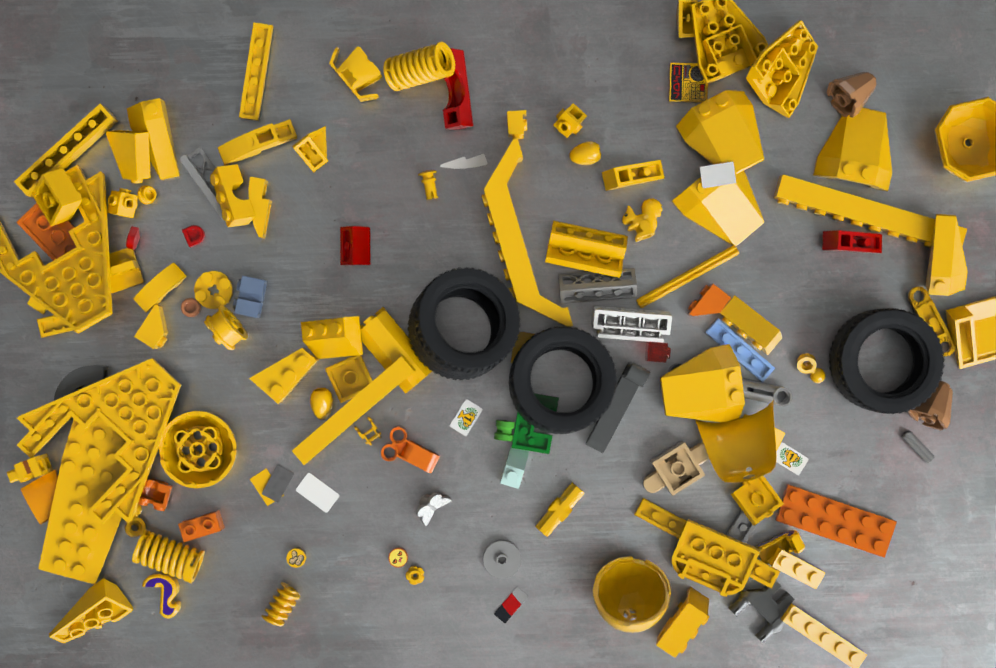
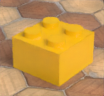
M63 168L42 174L32 194L51 226L71 220L82 201L80 192L76 190L70 176L66 174Z

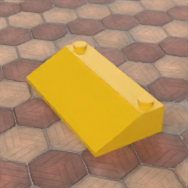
M996 296L946 310L947 327L952 340L955 342L956 348L954 353L959 369L996 359Z

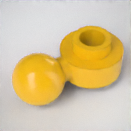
M805 353L797 358V368L800 372L810 373V378L815 383L824 381L826 374L823 369L816 368V358L812 354Z
M139 504L132 521L125 524V532L128 536L134 538L139 537L146 528L145 522L138 517L142 511V507ZM135 525L137 527V531H133L131 526Z

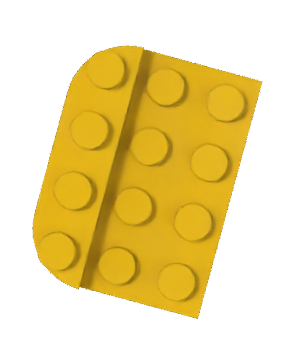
M688 519L673 552L672 565L680 578H688L720 592L721 596L727 597V595L736 594L744 589L760 549Z

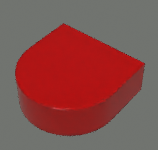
M192 225L182 229L190 248L203 242L205 232L201 227Z
M132 226L127 236L126 247L135 250L140 240L139 228Z

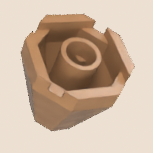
M861 72L838 78L829 83L826 93L828 97L832 96L833 100L830 101L832 106L843 117L850 115L853 118L859 114L874 92L877 85L876 78L869 72Z
M939 381V386L935 389L936 391L931 394V397L925 403L908 411L914 420L918 421L920 418L924 421L922 424L926 427L940 431L947 429L950 424L953 396L950 385L944 381Z

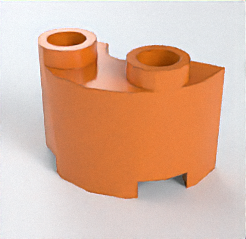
M154 478L152 480L147 479L138 504L148 506V503L153 504L155 510L165 511L173 486Z

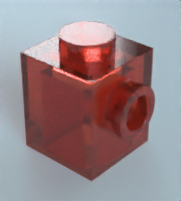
M646 342L645 361L666 363L667 359H670L671 348L668 347V343Z

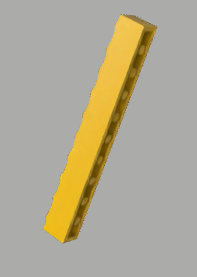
M784 174L779 176L773 196L774 199L778 200L777 203L789 205L791 203L800 210L807 211V208L815 210L814 214L820 216L832 215L834 220L841 222L844 219L849 220L851 225L858 227L866 225L869 226L871 231L880 232L883 230L888 232V236L899 238L900 235L906 237L908 242L917 243V241L924 243V246L931 248L935 223L933 218ZM958 226L963 246L967 228Z

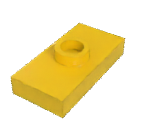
M55 315L37 319L41 338L74 331Z

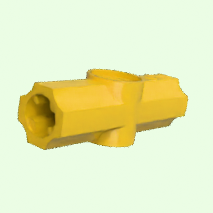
M573 482L569 484L561 496L557 497L547 509L548 511L535 527L548 537L557 525L569 516L573 506L584 495V492Z

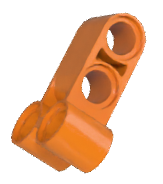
M403 426L393 427L390 432L392 443H386L382 447V458L385 461H393L399 457L428 473H432L440 456L407 439V430ZM401 430L404 433L403 439H395L393 432ZM387 447H392L395 450V455L388 457L385 455L384 450Z

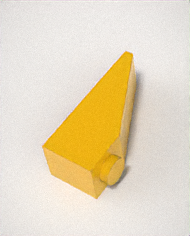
M661 160L615 167L602 172L606 191L665 178Z

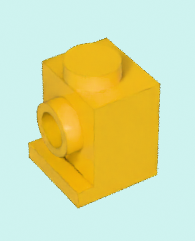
M526 110L507 111L508 137L524 139V131H527V119H523V117H526Z

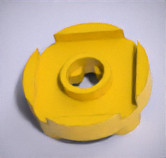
M219 271L205 272L195 283V299L206 308L218 309L220 305L225 306L231 301L234 288L226 274ZM215 284L219 292L211 295L209 288Z

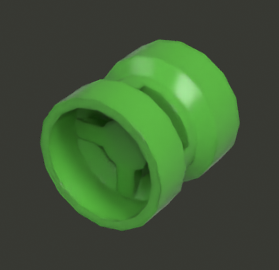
M496 420L495 426L497 431L494 433V439L513 441L512 429L515 422Z

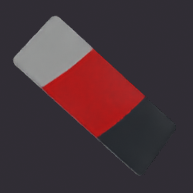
M516 587L496 610L494 615L503 623H506L528 598V595L519 587Z

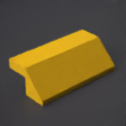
M553 221L545 262L620 278L628 236Z

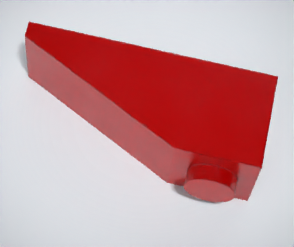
M841 230L823 231L822 250L882 253V234Z

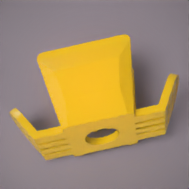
M336 47L329 64L360 102L379 98L378 94L360 96L357 93L382 78L379 69L373 62H370L364 51L360 47H356L337 69L335 63L340 48Z

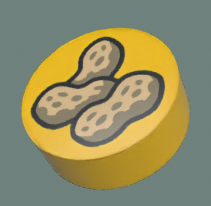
M301 548L291 549L286 557L287 563L294 568L301 567L306 561L305 551Z

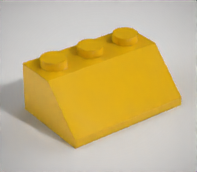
M359 316L301 322L302 341L317 359L363 355Z

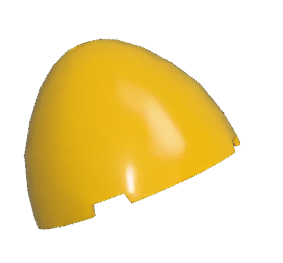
M632 556L612 560L603 566L596 575L592 591L596 608L602 618L613 628L630 633L641 632L655 625L665 614L671 597L670 583L664 571L647 559L644 561L634 559Z

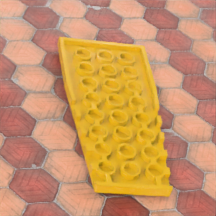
M100 416L87 429H84L75 419L73 420L62 456L39 563V570L91 584H96L98 581L97 579L122 517L115 511L101 525L88 511L127 470L114 457V454L126 441Z

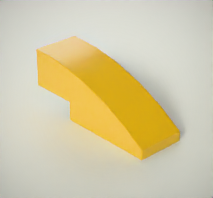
M250 177L249 199L255 214V218L252 221L258 237L265 239L272 204L271 200L265 199L268 181L266 179Z

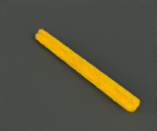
M735 245L729 247L636 300L638 306L643 308L735 257L739 254Z

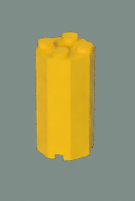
M382 307L375 313L376 317L371 315L363 322L364 325H360L361 340L385 370L402 355L411 363L416 370L399 384V387L406 394L429 375L432 370L430 371L427 366L423 365L422 361L420 362L419 357L415 355V351L412 349L413 346L409 342L410 338H408V335L388 311Z

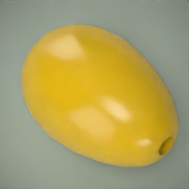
M589 141L575 146L569 153L570 160L580 165L596 163L601 159L599 144Z
M327 388L314 389L310 396L312 411L320 420L327 419L333 407V397Z

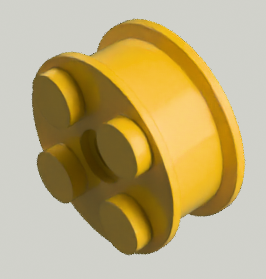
M220 305L218 307L219 311L212 316H206L204 323L213 332L214 335L212 337L219 345L222 343L228 350H234L235 344L241 339L246 340L248 334L238 318L228 308Z

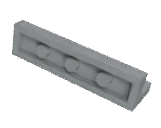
M199 147L189 155L184 154L179 160L223 220L220 204L216 200L214 186L212 189L209 185L211 182L206 181L204 178L205 170L214 171L216 167L203 149ZM199 153L204 158L203 167L196 166L191 160Z
M635 268L622 269L620 278L594 272L558 274L560 303L637 298ZM631 275L632 280H623L621 277ZM610 277L612 278V280L605 282L602 280V278ZM586 278L593 280L591 283L583 282ZM563 280L574 281L572 284L563 285Z

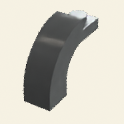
M92 365L73 370L58 385L54 400L78 391L85 385H91L107 378L109 366Z

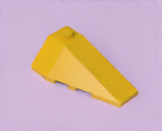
M157 98L142 101L126 108L132 131L149 132L150 162L159 178L164 180L179 177L180 173L165 101Z
M936 214L925 286L929 295L949 296L965 290L968 271L956 215Z
M103 578L86 591L49 633V637L61 643H66L85 635V631L94 627L99 629L102 628L103 623L108 621L114 623L133 611V607L116 584Z

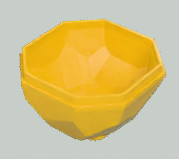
M989 97L950 105L934 130L943 168L965 182L996 175V102ZM966 140L970 141V146L965 144Z

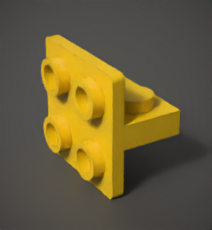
M125 248L109 254L111 294L144 283L134 250Z

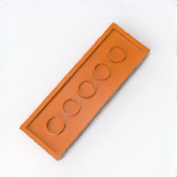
M787 484L782 498L784 504L778 509L776 521L885 558L897 521Z

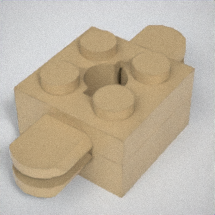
M681 441L650 460L655 471L644 477V488L650 493H656L666 486L669 493L673 496L704 477L705 474L699 466L709 459L704 443H698L689 449L686 443Z

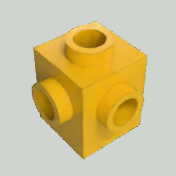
M573 103L566 110L562 109L556 115L558 120L553 126L568 138L572 133L576 135L582 129L581 123L587 115Z
M128 189L111 190L108 198L107 213L134 218L138 205V196L131 194V190Z

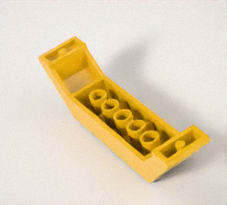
M518 138L513 139L486 184L484 194L481 195L484 207L489 208L490 213H487L489 225H494L495 231L492 232L495 244L499 243L501 250H498L500 262H505L506 269H503L506 281L510 280L512 287L509 288V291L513 294L517 303L565 327L573 326L568 307L561 308L539 295L507 187V183L517 163L523 160Z

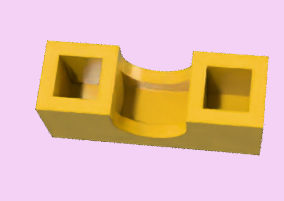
M238 164L216 167L210 174V182L214 186L216 200L220 204L223 220L226 222L227 227L248 225L255 218L250 199H238L232 192V190H237L244 182Z

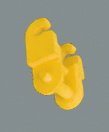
M369 416L367 419L372 425L370 430L362 434L357 426L354 428L362 439H366L365 443L371 446L373 440L378 437L381 439V432H377L376 429L378 427ZM374 431L376 434L368 439L366 435Z

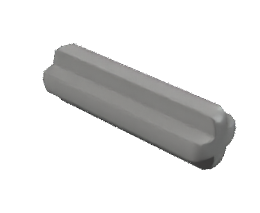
M906 431L902 435L907 444L925 462L929 463L934 459V455L911 431Z

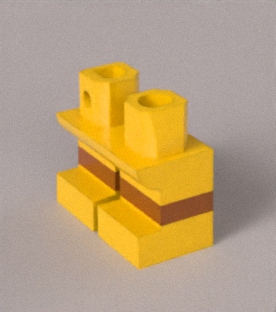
M46 453L15 464V469L8 471L7 475L11 483L20 480V483L53 471V467Z

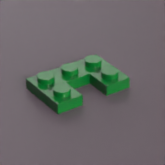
M534 393L542 405L557 412L559 397ZM517 412L511 448L549 454L553 435L534 432V426L525 421Z

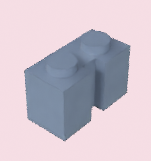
M242 276V279H239L237 283V290L240 291L239 297L235 298L233 302L235 314L260 318L268 281Z

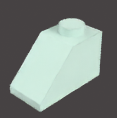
M510 447L500 484L519 489L529 451Z

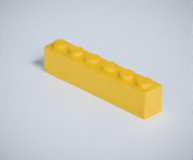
M99 104L20 175L14 183L26 196L33 198L32 194L42 174L61 168L65 170L101 138L106 131L111 129L118 122V119L106 106Z

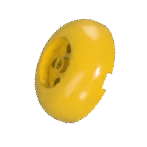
M191 411L174 418L166 426L158 448L160 462L166 474L176 483L189 488L209 487L221 481L232 469L237 454L236 439L231 428L220 417L205 411ZM196 431L201 433L202 437L200 439L194 437ZM211 443L217 445L215 451L210 450L209 445ZM185 446L190 448V453L188 455H185L183 453V448ZM197 446H202V452L197 450ZM199 458L205 460L204 466L198 465Z

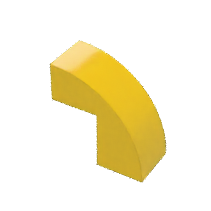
M173 262L150 280L133 299L147 313L155 304H159L168 292L179 286L187 276Z

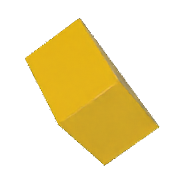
M678 0L676 13L678 38L694 37L690 6L697 3L698 0Z

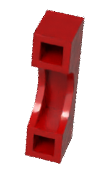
M450 48L455 60V71L452 76L444 78L449 93L448 104L443 109L445 129L459 130L474 127L464 50Z

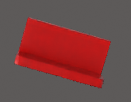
M340 227V265H370V227Z

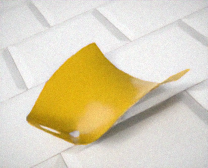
M773 401L761 411L736 420L722 423L695 420L709 459L722 481L729 483L748 482L772 472L775 468L777 453ZM751 467L752 471L746 472V469ZM747 475H755L752 478L743 479Z

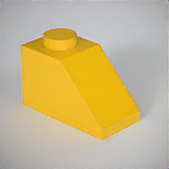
M154 305L134 336L152 349L162 348L167 341L166 335L168 330L161 305Z

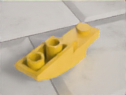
M289 119L252 130L217 147L224 166L261 154L263 150L295 140L297 135Z

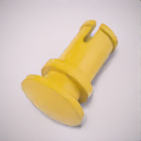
M426 170L418 174V176L422 175L423 178L421 183H424L426 200L438 198L435 186L436 178L433 173H437L436 170Z

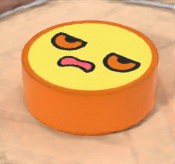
M394 548L390 552L389 562L392 566L399 568L407 563L408 554L403 548Z

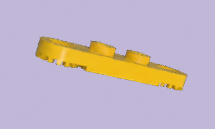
M912 288L908 293V300L918 317H922L925 322L929 323L930 327H933V331L940 338V344L945 341L948 342L949 350L944 352L943 356H950L955 351V342L952 340L933 300H931L925 288ZM916 291H920L923 294V298L919 302L913 298V294Z

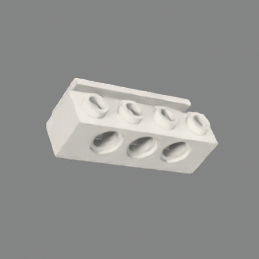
M593 305L592 327L597 329L598 338L663 343L664 338L662 334L670 335L672 322L670 311Z

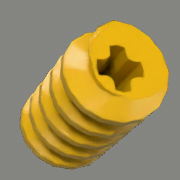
M284 582L280 583L284 589L277 588L276 590L280 595H273L276 602L268 603L272 609H265L268 616L261 615L265 621L276 626H283L285 624L284 620L289 617L288 613H291L293 610L291 606H295V600L300 598L297 590Z

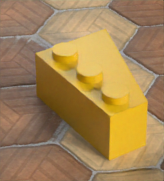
M734 296L720 312L723 317L722 321L727 326L736 328V332L741 337L749 339L756 349L762 350L766 355H769L782 339L781 331L737 296Z
M304 347L249 379L277 404H280L319 360Z
M691 586L687 590L688 597L683 603L680 601L677 606L679 609L673 617L670 616L657 636L656 646L674 658L679 653L682 654L688 645L687 642L696 637L700 625H705L709 619V598Z

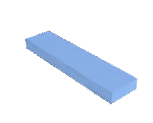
M716 318L705 331L719 345L730 344L738 362L761 382H764L775 369L774 366L719 318Z

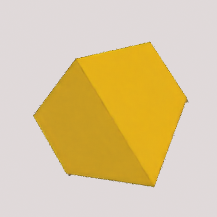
M326 126L307 134L292 146L313 173L328 162Z

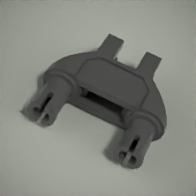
M777 580L772 589L765 585L759 589L742 590L740 597L728 607L737 617L748 605H752L767 620V624L755 634L763 644L775 632L780 633L782 631L783 621L781 617L784 614V610L795 600L787 591L777 601L771 598L781 587Z

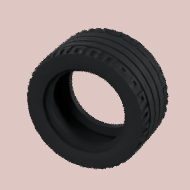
M468 267L445 271L444 274L441 273L438 277L434 278L420 293L409 314L408 338H410L409 342L412 344V349L415 351V355L419 357L420 362L422 361L423 365L427 366L435 374H440L441 377H446L447 379L453 378V380L474 379L486 374L497 366L512 351L518 339L517 335L520 332V312L513 294L508 290L509 288L494 275L488 274L481 269L476 270L475 268ZM452 297L467 298L477 303L485 311L491 326L490 340L485 349L478 352H463L454 349L443 340L438 332L435 319L436 310L441 301Z
M893 308L865 311L846 321L847 323L843 324L842 328L838 330V334L835 335L832 347H830L831 353L829 354L831 376L840 393L856 406L886 414L908 412L925 403L939 386L938 383L942 379V371L945 366L944 351L942 349L943 346L940 344V338L937 337L938 334L933 331V327H930L928 322H925L922 317H918V315L910 311ZM887 328L899 333L908 342L913 355V366L909 377L900 387L889 392L880 393L872 389L863 380L858 367V355L864 341L871 334Z
M570 326L548 328L531 337L518 351L509 373V392L516 410L530 425L547 433L569 434L592 425L608 410L617 386L615 364L605 345H602L601 341L597 340L595 336L590 335L591 333H587L582 329L571 328ZM554 350H566L581 357L588 365L593 381L592 391L589 399L580 409L572 412H556L542 405L536 398L531 387V371L535 361L543 354Z

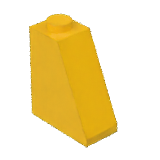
M129 130L106 131V136L122 178L131 180V183H143V179L151 178L149 132Z

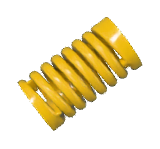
M438 42L436 45L432 44L387 58L384 62L383 71L389 87L394 91H401L452 76L455 71V60L449 46L444 42Z
M145 529L136 544L132 562H141L142 566H148L150 569L155 568L156 571H162L164 574L169 573L170 576H176L177 579L183 578L184 581L192 584L201 567L205 551L201 550L197 553V548L193 547L189 552L190 546L188 544L183 547V543L178 542L176 545V540L174 539L169 543L168 537H164L162 540V535L158 534L156 536L155 532Z

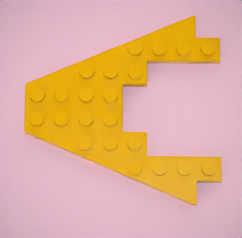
M76 165L66 171V174L71 178L72 184L81 194L82 201L78 209L85 222L68 231L76 248L45 266L36 251L19 259L0 221V273L79 334L112 314L105 175L100 171L86 179L80 166Z
M151 358L18 416L17 419L29 432L17 446L30 458H33L71 417L84 429H87L100 416L126 441L114 454V457L127 470L89 509L88 513L101 525L115 511L127 523H130L135 514L181 384L154 358Z

